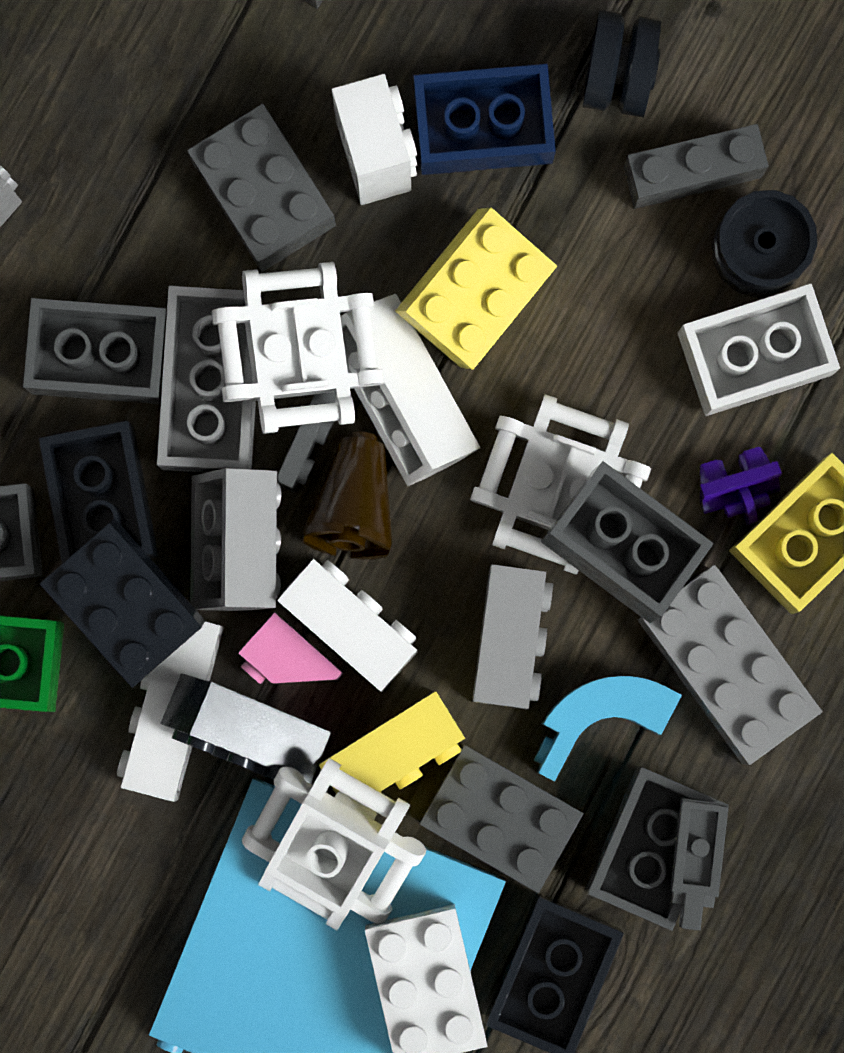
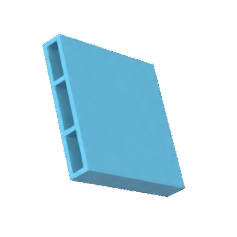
M257 778L252 779L149 1036L158 1039L156 1045L170 1053H182L183 1050L191 1053H393L365 934V926L374 922L350 910L338 931L326 925L327 919L273 888L269 892L258 885L269 862L246 849L242 844V837L249 826L255 825L275 785ZM290 798L271 832L272 839L281 843L300 809L301 803ZM425 846L426 854L418 866L411 868L392 900V911L387 920L455 904L471 971L506 881L500 876ZM384 852L362 891L369 895L375 894L396 858Z

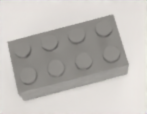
M169 286L157 466L162 470L200 473L225 468L252 470L256 401L252 399L223 402L222 387H225L226 383L218 325H213L212 310L245 307L243 290ZM237 323L244 384H253L245 323Z
M716 565L709 567L684 585L662 617L651 623L642 617L637 619L742 764L751 765L823 712Z

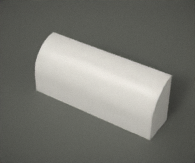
M393 294L375 301L374 308L370 309L378 369H383L384 384L354 389L407 486H410L457 463L480 449V446L416 329L395 312L401 302L398 296ZM346 312L341 316L347 370L348 373L360 372L353 312Z

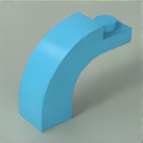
M633 676L607 677L579 686L558 701L542 722V725L552 729L557 734L553 740L547 736L543 740L534 758V761L540 763L537 773L555 782L579 735L588 726L601 719L611 717L623 718L656 735H661L682 695L657 682Z

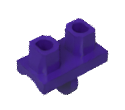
M761 447L746 450L740 454L738 462L742 472L730 476L727 475L722 460L701 464L699 472L701 482L700 505L704 514L724 508L727 518L742 514L746 523L751 525L758 522L756 509L769 506L770 499L768 495L780 491L779 477L782 475L779 464L777 461L770 463Z

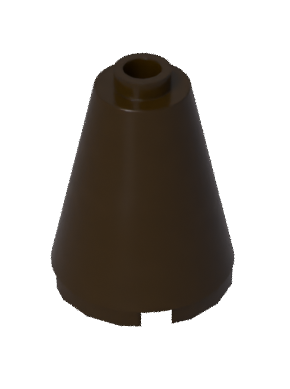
M357 431L352 432L351 437L341 440L304 527L303 541L312 549L336 556L337 549L351 551L350 559L375 560L389 555L393 542L385 446L377 441V436L374 434Z

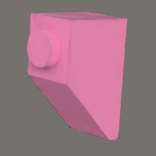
M276 613L267 620L239 652L246 660L241 667L260 684L266 678L273 684L338 680L343 674Z

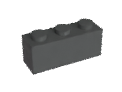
M758 124L630 154L627 156L623 168L633 207L637 209L760 179L769 165Z

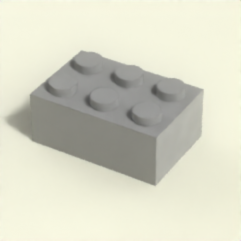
M225 468L192 476L190 604L196 610L246 611L276 608V599L280 594L281 588L280 577L276 573V554L279 552L281 545L280 531L276 527V513L281 502V488L279 483H277V471Z
M491 565L488 574L472 702L529 709V701H538L541 674L533 673L535 656H544L547 638V628H540L539 624L541 612L550 610L553 583L545 582V571Z

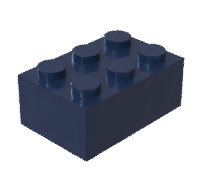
M547 64L414 75V96L422 175L553 164L556 150Z

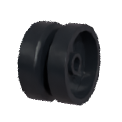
M599 9L582 107L605 111L611 103L614 84L621 85L618 102L621 114L644 118L650 90L654 89L658 70L661 20L638 16L633 22L629 42L625 43L622 42L625 25L622 14Z
M777 190L754 191L739 198L725 213L712 241L713 263L720 278L734 291L753 298L771 297L789 289L812 263L818 245L816 224L809 210L794 196ZM760 239H764L769 243L767 249L759 245Z

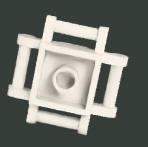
M334 262L319 263L318 268L261 274L258 273L257 269L243 271L242 282L245 307H223L212 310L213 325H218L226 383V386L222 387L223 402L252 399L258 401L263 433L278 432V427L338 421L340 425L354 423L355 411L350 389L384 384L383 369H378L370 313V309L374 308L373 294L359 293L338 297L337 274ZM320 286L321 299H304L264 305L261 303V292ZM353 312L360 372L348 373L340 317V313ZM237 323H245L253 384H244ZM331 392H334L335 403L276 409L274 399Z
M545 394L533 427L510 417L499 416L495 427L499 431L480 486L474 487L470 500L503 512L492 543L493 546L505 550L507 545L564 565V571L577 575L579 570L541 543V538L512 529L515 519L549 530L590 473L602 461L620 474L625 475V478L639 488L642 481L646 482L648 480L651 468L639 462L618 457L629 423L616 419L615 423L556 403L558 398ZM550 419L608 439L605 452L566 437L546 432ZM515 437L528 441L510 495L506 498L496 494Z
M329 758L314 785L305 781L304 776L296 769L287 766L280 768L274 779L275 788L255 825L247 828L242 837V844L250 852L269 862L265 873L258 883L259 886L269 892L273 888L327 919L326 925L338 931L350 910L371 922L381 924L392 911L391 902L411 868L418 866L425 856L426 848L419 840L413 837H402L395 833L410 804L400 798L395 802L339 769L341 764ZM329 786L339 790L335 797L326 793ZM290 798L302 805L281 843L272 839L271 832ZM377 813L386 817L383 825L374 821ZM386 852L396 859L376 893L369 895L363 892L362 889L382 854Z

